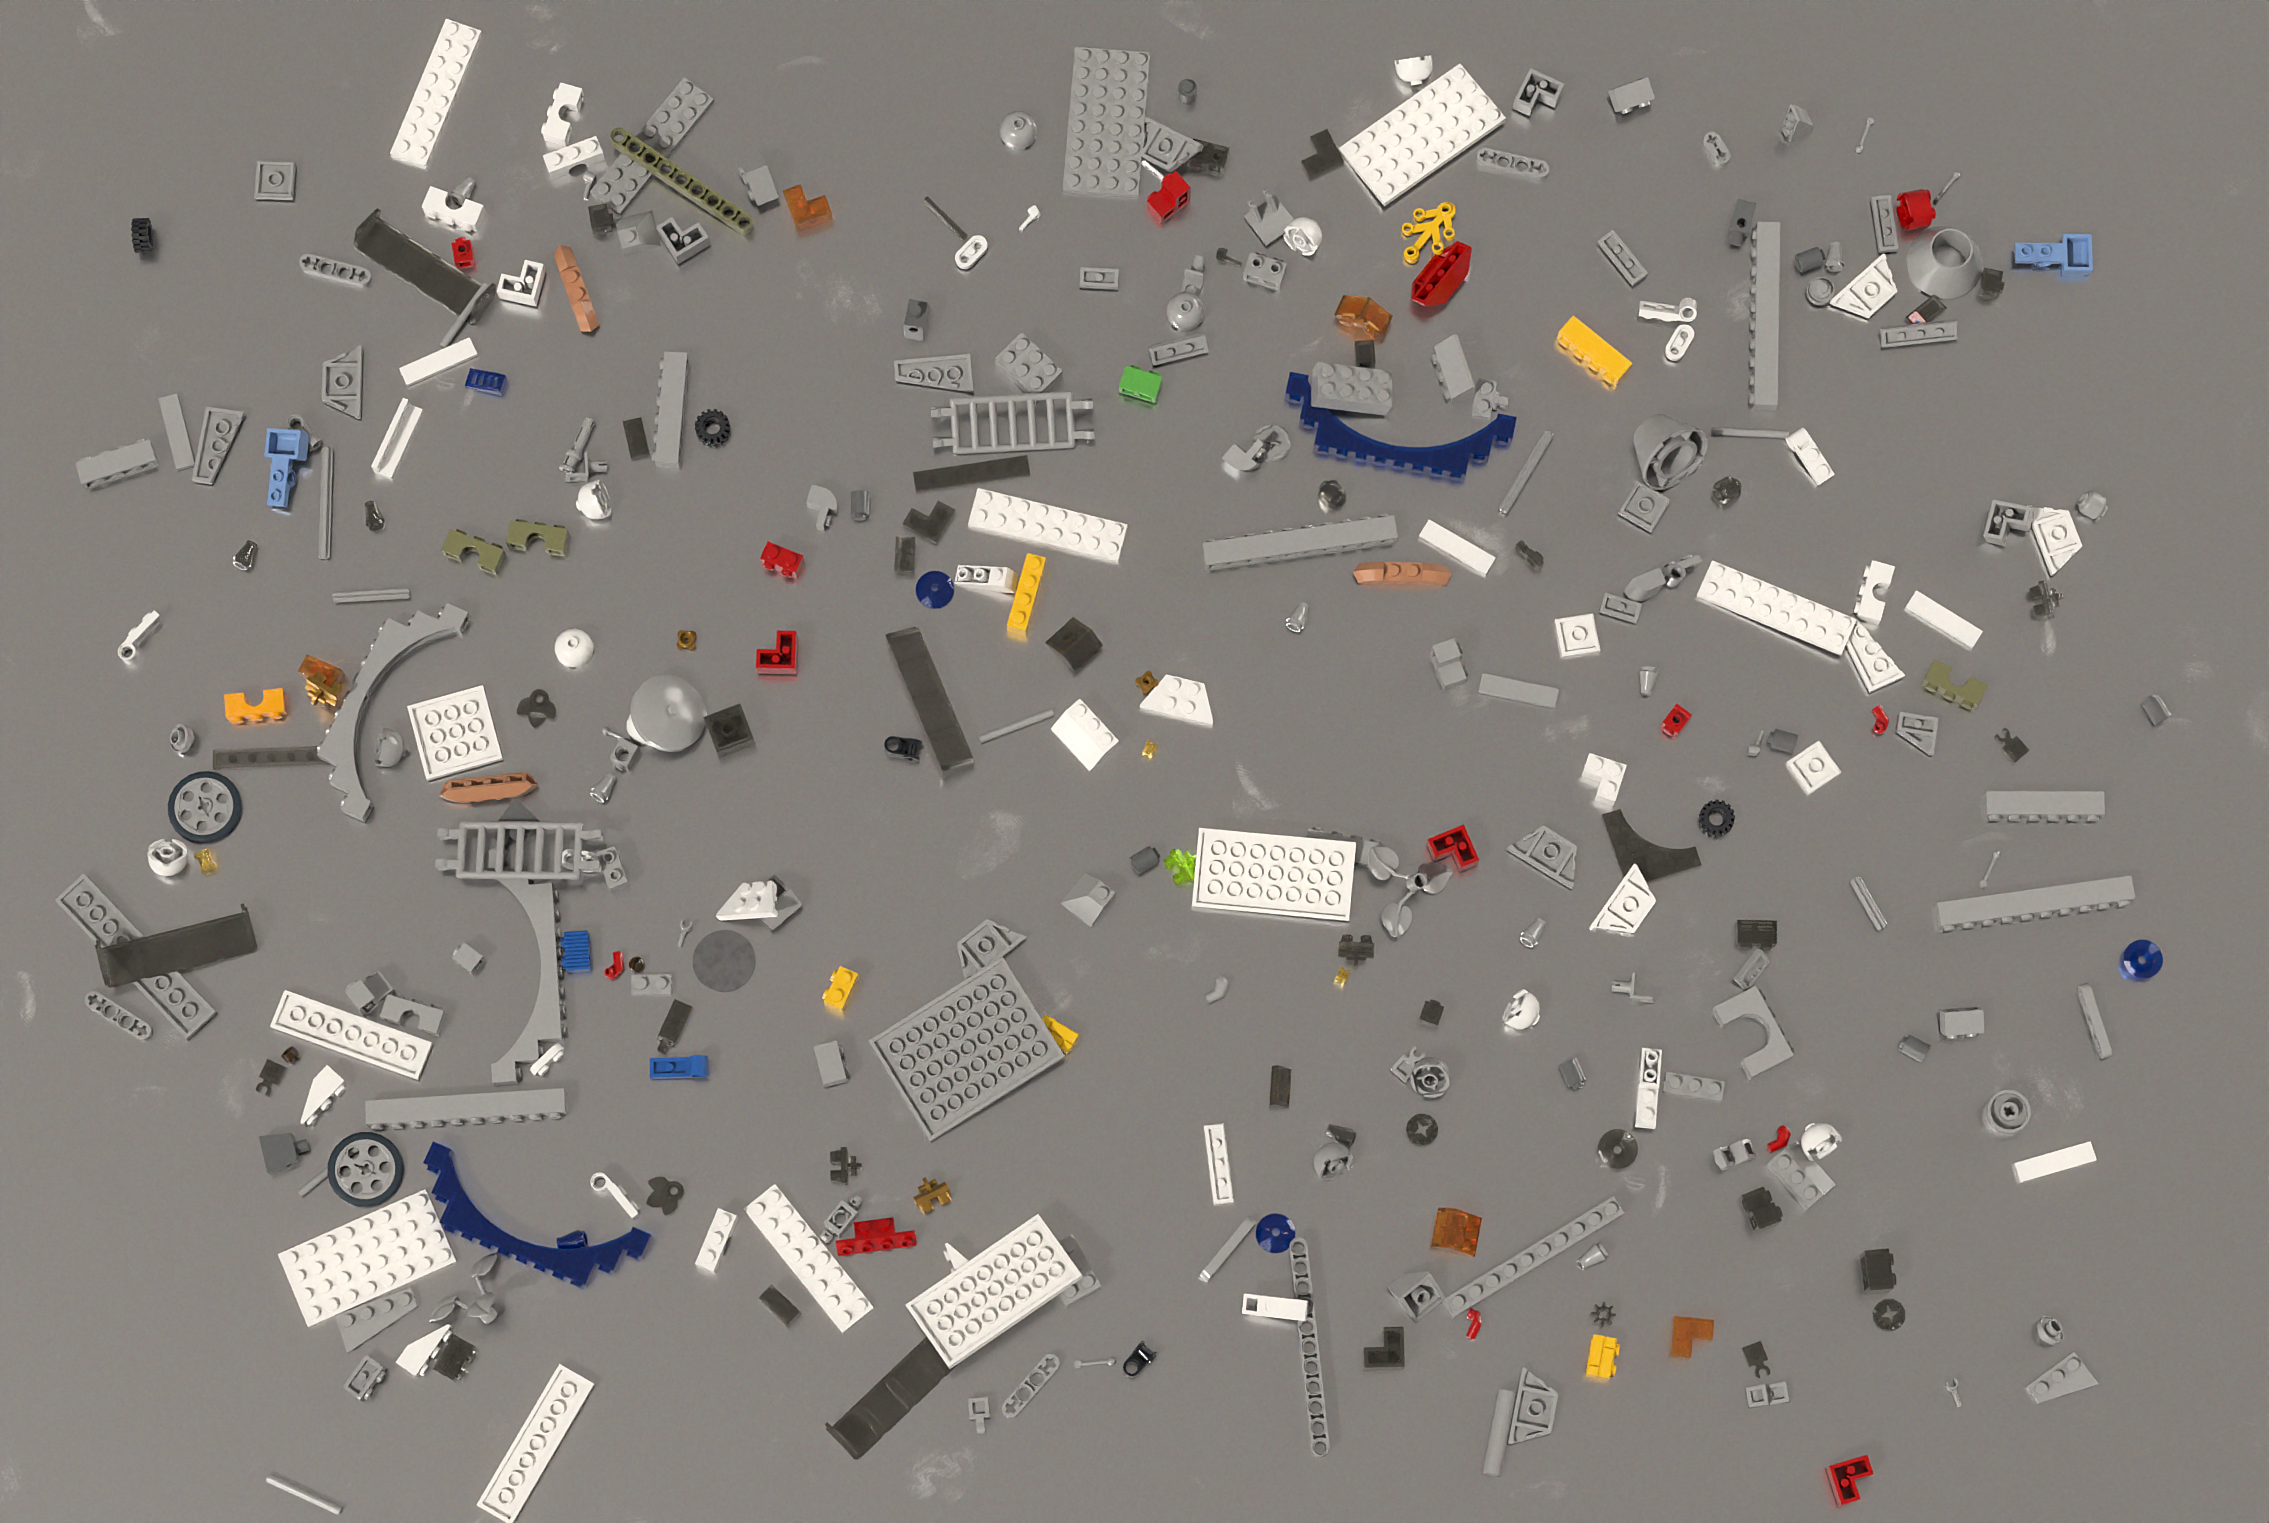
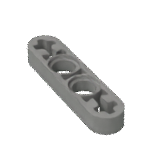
M1482 148L1477 153V163L1485 168L1537 180H1543L1549 174V165L1542 160L1490 148ZM1488 154L1486 161H1483V157L1480 156ZM1494 155L1496 156L1495 164L1492 163ZM1505 157L1508 159L1509 164L1501 166L1498 160ZM1525 162L1527 169L1519 170L1517 164ZM1531 164H1534V165H1533V168H1534V169H1532V172H1529V171H1530V168H1531ZM1539 167H1543L1544 171L1542 172V174L1538 173L1537 169H1539Z
M304 254L299 259L301 269L309 274L360 287H366L372 282L370 271L363 267L312 254ZM308 260H311L312 264L317 265V270L314 265H308V267H306L304 262H308ZM324 264L332 266L331 270L327 273L321 271V267ZM344 268L350 270V274L347 277L339 275L340 271ZM354 271L358 276L365 274L367 279L361 281L359 277L354 276Z
M2089 983L2078 985L2079 997L2098 1054L2101 1059L2111 1057V1046Z
M91 991L85 996L86 1006L138 1040L147 1041L152 1037L153 1030L149 1024L99 992ZM98 996L97 1000L103 1004L102 1007L95 1003L91 1005L90 998ZM108 1006L116 1008L114 1015H106L105 1010ZM125 1016L132 1018V1023L129 1026L122 1025V1019ZM136 1025L142 1029L147 1027L146 1031L148 1033L146 1035L142 1034L140 1036L141 1033L134 1027Z
M1248 1217L1206 1266L1200 1274L1202 1279L1208 1282L1256 1225L1252 1218Z
M1048 1354L1044 1356L1002 1405V1412L1005 1417L1015 1418L1054 1375L1060 1366L1059 1358L1056 1355ZM1047 1359H1055L1054 1364L1056 1366L1048 1368L1047 1372L1050 1373L1048 1376H1046L1044 1371L1038 1369L1040 1366L1043 1369L1047 1366ZM1035 1373H1040V1374H1042V1376H1043V1381H1042V1383H1040V1384H1035V1383H1033V1382H1032V1376H1033V1374H1035ZM1027 1388L1030 1391V1396L1027 1399H1021L1018 1396L1020 1389ZM1015 1396L1019 1402L1023 1403V1405L1020 1407L1019 1404H1017L1014 1407L1016 1412L1014 1414L1012 1412L1008 1414L1006 1413V1405H1013L1015 1400H1013L1012 1398Z

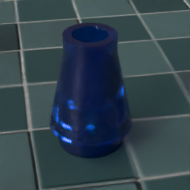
M576 1230L557 1238L559 1250L583 1249V1247L588 1245L585 1231Z

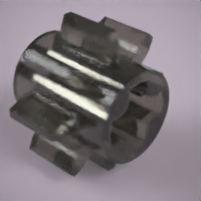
M1605 1302L1602 1303L1601 1307L1595 1304L1594 1308L1597 1311L1590 1313L1591 1316H1595L1593 1324L1599 1322L1601 1323V1328H1603L1606 1322L1611 1325L1610 1317L1616 1316V1314L1611 1313L1613 1306L1608 1308L1605 1306ZM1600 1311L1607 1312L1606 1318L1599 1317Z

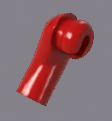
M1471 1308L1467 1318L1472 1319V1323L1466 1336L1475 1339L1481 1327V1313Z

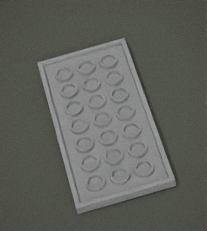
M1075 47L1063 179L1064 193L1139 197L1142 161L1140 152L1145 125L1150 52Z

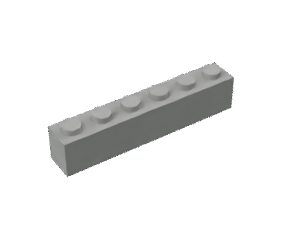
M664 351V358H660V369H663L662 376L658 378V387H661V394H657L659 413L655 414V424H658V429L654 431L653 441L656 443V450H652V461H655L657 468L680 469L689 363L688 354L683 352Z
M1986 791L1983 795L1984 818H1989L1990 821H2000L2001 818H2009V821H2020L2021 818H2029V821H2040L2041 818H2048V821H2060V818H2068V821H2079L2080 818H2088V821H2099L2105 815L2104 791Z

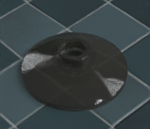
M1614 1129L1602 1136L1598 1144V1153L1604 1164L1614 1169H1622L1634 1162L1638 1153V1145L1635 1138L1629 1132ZM1614 1147H1619L1621 1152L1615 1153Z

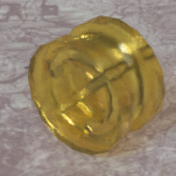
M1148 739L1142 755H1148L1151 759L1158 743H1152Z
M1341 967L1334 983L1339 982L1340 986L1343 987L1350 974V970L1345 971L1344 967Z

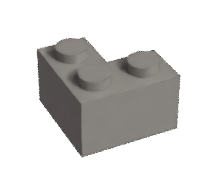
M1530 68L1514 100L1513 109L1530 116L1537 101L1555 108L1563 93L1565 84Z
M759 151L738 159L740 166L737 169L745 185L748 184L750 187L747 192L751 201L755 200L759 206L779 198L768 166Z
M673 217L656 226L658 235L677 264L710 245L709 237L699 222L683 232Z
M1993 500L1983 535L1986 542L2006 546L2010 528L2029 532L2034 515L2032 508Z
M1455 638L1432 645L1430 656L1443 690L1466 683V677L1468 676L1466 666H1462L1460 662L1461 654H1463L1460 643H1456Z
M380 971L369 974L364 983L361 979L351 982L347 986V990H345V993L364 1017L385 1002L387 994L393 995L396 993Z

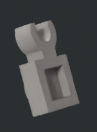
M1416 1046L1410 1050L1408 1058L1403 1054L1390 1069L1404 1083L1411 1077L1415 1063L1424 1059L1425 1056L1424 1053L1420 1057L1414 1056V1052L1417 1049Z

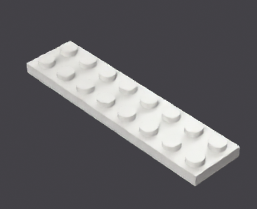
M449 19L445 20L390 152L391 156L427 168L482 35L481 30Z
M980 488L977 489L968 522L970 527L1117 563L1128 527L1127 524Z
M1713 560L1697 594V597L1840 656L1857 620Z
M284 990L270 1025L271 1028L415 1080H419L433 1045L432 1042Z
M775 1184L744 1208L745 1212L842 1333L846 1332L874 1309Z
M559 1364L478 1501L477 1506L506 1523H514L593 1389L594 1383Z

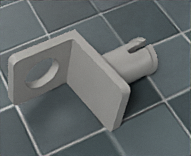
M1195 255L1191 269H1185V278L1180 293L1186 292V287L1193 285L1196 288L1194 295L1199 298L1204 282V274L1202 273L1204 263L1206 262L1204 257Z
M584 451V473H567L565 482L587 481L590 472L607 473V460L589 461L587 451Z
M1632 972V979L1630 981L1612 980V992L1629 993L1632 1002L1654 1003L1655 1000L1651 996L1635 995L1636 972Z

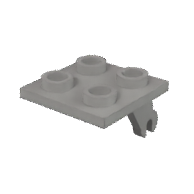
M1265 189L1263 194L1265 195L1266 202L1256 207L1251 199L1247 201L1250 212L1244 215V218L1263 243L1268 246L1285 234L1284 229L1294 219L1276 195L1272 196Z

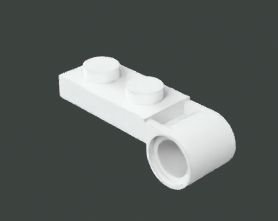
M1692 298L1682 299L1679 306L1640 301L1639 316L1646 319L1658 318L1667 322L1677 320L1690 322L1697 315V304ZM1685 308H1691L1692 310H1691V311H1685L1684 309H1685Z
M1800 428L1786 438L1788 446L1793 452L1797 453L1817 485L1835 475L1804 428Z
M156 611L146 614L142 619L143 622L138 627L130 630L129 636L118 648V655L124 663L131 665L138 661L139 653L136 647L163 621ZM133 650L130 657H124L126 651Z
M596 1173L591 1177L590 1183L596 1192L605 1193L609 1190L634 1221L640 1217L637 1212L640 1208L633 1200L629 1202L625 1198L627 1192L621 1185L617 1187L604 1173ZM599 1178H604L606 1181L605 1185L601 1188L596 1187V1181Z

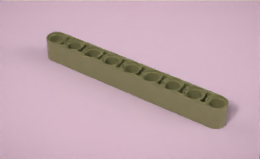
M617 127L611 131V144L615 149L738 233L746 235L752 231L753 219L741 208L625 129ZM621 135L624 139L618 142L614 140V137ZM638 146L640 149L638 152H632L630 148ZM652 156L655 158V161L648 163L645 159ZM668 167L671 169V172L664 174L661 172V169ZM685 178L687 182L685 184H678L677 180ZM698 188L702 190V193L695 195L692 191ZM715 199L718 201V204L711 206L708 204V201ZM731 210L734 214L728 217L724 215V212ZM741 221H748L749 226L741 227L739 223Z

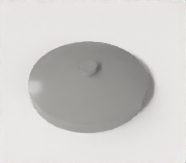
M672 675L654 676L638 687L631 701V719L637 733L645 742L656 749L668 752L683 750L696 742L704 730L706 722L704 703L696 689L679 677Z

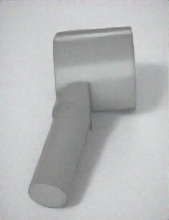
M589 170L586 171L583 180L588 182L583 196L588 199L592 184L597 179L596 175Z
M1760 731L1756 745L1749 744V756H1758L1761 741L1765 734L1764 731Z
M682 919L680 922L682 931L677 943V947L680 948L686 934L692 930V922H690L688 927H683L685 919Z
M1954 1378L1955 1387H1950L1948 1381H1946L1945 1387L1952 1393L1956 1406L1960 1407L1962 1405L1957 1394L1958 1381Z

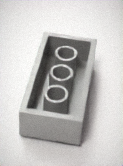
M1318 362L1312 370L1311 406L1385 416L1392 407V371Z

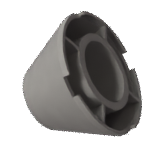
M1937 226L1925 230L1911 243L1906 257V268L1912 283L1917 289L1922 290L1935 299L1951 300L1964 296L1975 287L1982 274L1983 258L1979 246L1967 233L1950 226ZM1941 245L1953 247L1962 256L1963 264L1956 267L1942 265L1934 257L1932 249Z
M1657 414L1646 419L1637 428L1633 436V443L1643 480L1650 488L1655 490L1673 487L1681 482L1679 479L1687 473L1691 475L1701 464L1709 448V439L1702 429L1664 414Z

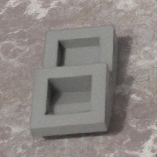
M1787 1382L1746 1387L1749 1408L1790 1402Z

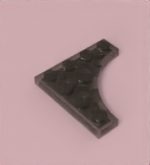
M1621 809L1602 814L1601 816L1623 879L1634 863L1638 866L1646 883L1702 865L1695 846L1684 849H1671L1655 845L1642 838L1628 824Z

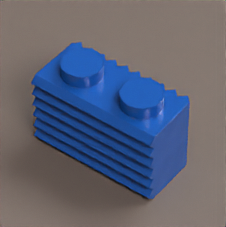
M588 930L564 932V937H561V949H565V957H562V968H565L568 974L591 972Z

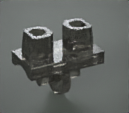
M896 536L895 572H914L915 537Z
M2039 581V585L2029 588L2031 598L2033 600L2042 598L2043 604L2033 606L2034 614L2036 617L2047 616L2048 619L2054 618L2051 602H2053L2054 608L2059 607V600L2064 598L2063 594L2057 593L2056 588H2051L2050 595L2047 583Z
M1343 934L1341 941H1339L1338 957L1354 960V966H1358V960L1366 961V958H1374L1375 943H1372L1370 935H1363L1360 938V942H1353L1352 935Z
M841 1147V1150L830 1152V1163H841V1170H830L831 1182L842 1183V1186H847L848 1169H851V1176H857V1169L862 1168V1163H856V1156H850V1163H848L847 1147Z

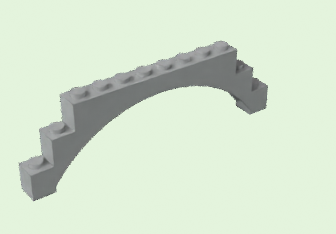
M449 603L439 611V620L417 610L416 614H413L409 620V627L390 618L381 624L379 628L380 634L377 640L374 639L372 641L371 651L368 656L364 657L360 673L355 674L351 690L345 693L344 703L341 708L337 709L333 725L330 724L328 726L324 742H320L318 745L317 756L319 759L336 767V769H332L329 775L331 786L348 793V796L345 795L342 799V811L364 823L374 805L367 799L363 791L356 760L357 735L362 713L378 682L402 657L413 649L438 637L456 632L463 633L470 615L467 611Z
M496 849L485 850L483 871H495ZM504 852L503 871H515V867H506L509 866V857ZM523 866L522 871H530L528 866ZM497 879L514 894L531 920L539 944L541 980L536 1004L524 1031L511 1049L497 1063H491L492 1083L494 1086L518 1084V1079L521 1078V1067H517V1065L535 1063L544 1055V1048L540 1043L564 1041L563 1036L567 1034L566 1024H562V1016H565V1005L561 1004V997L564 996V986L560 985V977H563L562 965H559V958H562L561 946H558L557 939L561 938L560 927L556 925V919L560 918L559 908H555V900H558V889L554 888L552 883L530 885V883L534 882V879Z

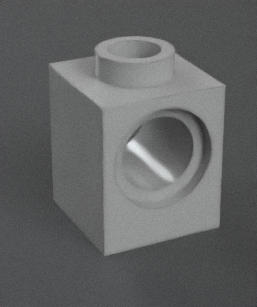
M620 738L610 756L612 765L623 771V769L629 771L640 749L637 745ZM622 752L629 753L628 758L625 760L619 759V755Z
M465 942L462 946L458 945L453 952L454 956L452 959L472 975L475 974L485 961L481 954Z

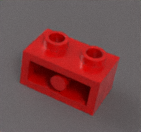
M767 541L760 557L764 568L772 571L777 570L789 578L791 576L798 578L805 562L803 555Z

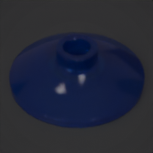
M930 571L919 578L916 584V596L925 607L939 609L946 606L952 600L954 584L945 573ZM933 585H937L938 590L933 591L931 590V587Z
M2136 940L2125 949L2123 962L2131 975L2140 979H2147L2160 971L2163 964V955L2155 943L2149 940ZM2139 957L2144 958V964L2139 963Z
M1277 1213L1263 1217L1256 1228L1258 1244L1262 1249L1270 1253H1282L1288 1250L1296 1234L1292 1221L1288 1217ZM1278 1229L1280 1234L1274 1236L1272 1230Z

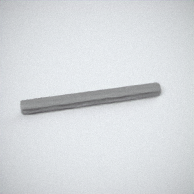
M331 447L322 448L319 523V558L321 559L330 558L333 448Z

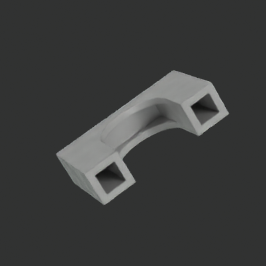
M1757 986L1715 1006L1712 1010L1721 1028L1743 1017L1756 1018L1766 1027L1768 1032L1766 1046L1762 1050L1742 1059L1740 1062L1750 1080L1792 1059L1794 1056L1792 1044L1785 1040L1783 1036L1785 1035L1784 1029L1780 1024L1777 1025L1773 1009L1767 1007L1764 1001L1766 997L1761 989L1758 990Z

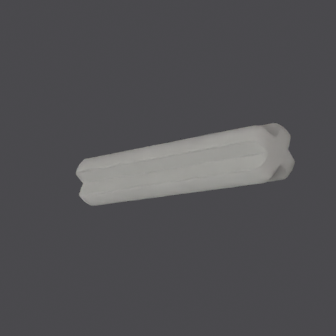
M1859 876L1853 878L1850 883L1878 931L1884 929L1887 923Z

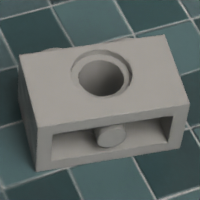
M613 846L596 852L600 863H602V871L610 892L614 893L630 887L616 847Z

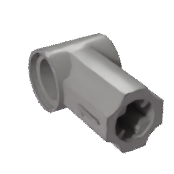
M295 414L287 419L288 430H301L308 434V450L310 452L320 445L322 439L304 422L301 416ZM294 422L301 423L298 429L291 427Z

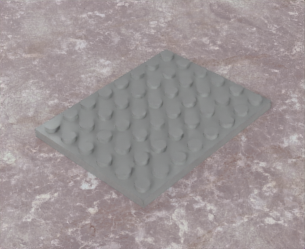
M1003 957L869 1040L870 1045L930 1142L1065 1058Z

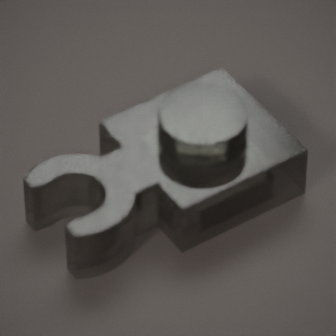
M1521 539L1516 544V550L1538 572L1544 565L1543 556L1538 551L1534 552L1532 549H1529Z
M2004 728L2002 732L2005 734V738H2001L1998 734L1994 738L1998 743L2005 745L2001 750L2015 764L2029 752V749L2017 736L2012 739L2009 730Z
M267 1059L259 1075L264 1080L257 1085L256 1091L260 1093L263 1087H267L265 1095L269 1097L272 1094V1084L279 1085L286 1067Z
M1761 1341L1741 1348L1748 1367L1755 1366L1754 1375L1757 1379L1761 1378L1759 1375V1370L1761 1369L1765 1370L1767 1376L1770 1375L1769 1367L1763 1363L1768 1360Z

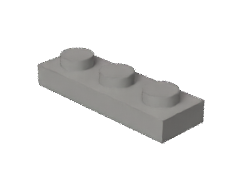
M1891 195L1871 197L1878 251L1879 253L1898 251Z
M1614 230L1598 240L1599 246L1632 287L1648 276V272Z
M1204 332L1148 346L1153 366L1209 352Z
M1666 1072L1663 1093L1722 1102L1725 1081Z

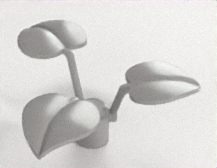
M1373 846L1369 850L1368 865L1371 873L1376 878L1387 880L1392 874L1407 879L1406 885L1410 892L1399 901L1398 905L1396 903L1387 904L1381 914L1385 928L1393 937H1399L1408 929L1412 921L1411 909L1407 906H1402V904L1412 894H1415L1416 890L1422 888L1430 894L1439 893L1446 886L1453 871L1441 863L1428 861L1419 866L1417 874L1397 873L1394 870L1397 869L1399 860L1397 854L1392 849Z
M498 1253L484 1256L473 1265L470 1271V1275L475 1277L482 1296L475 1303L467 1306L456 1300L457 1296L455 1294L446 1296L434 1307L429 1321H438L445 1318L452 1312L455 1305H460L467 1310L466 1315L468 1317H480L485 1324L492 1322L497 1316V1312L492 1307L495 1295L492 1292L485 1293L480 1277L490 1271L497 1259Z

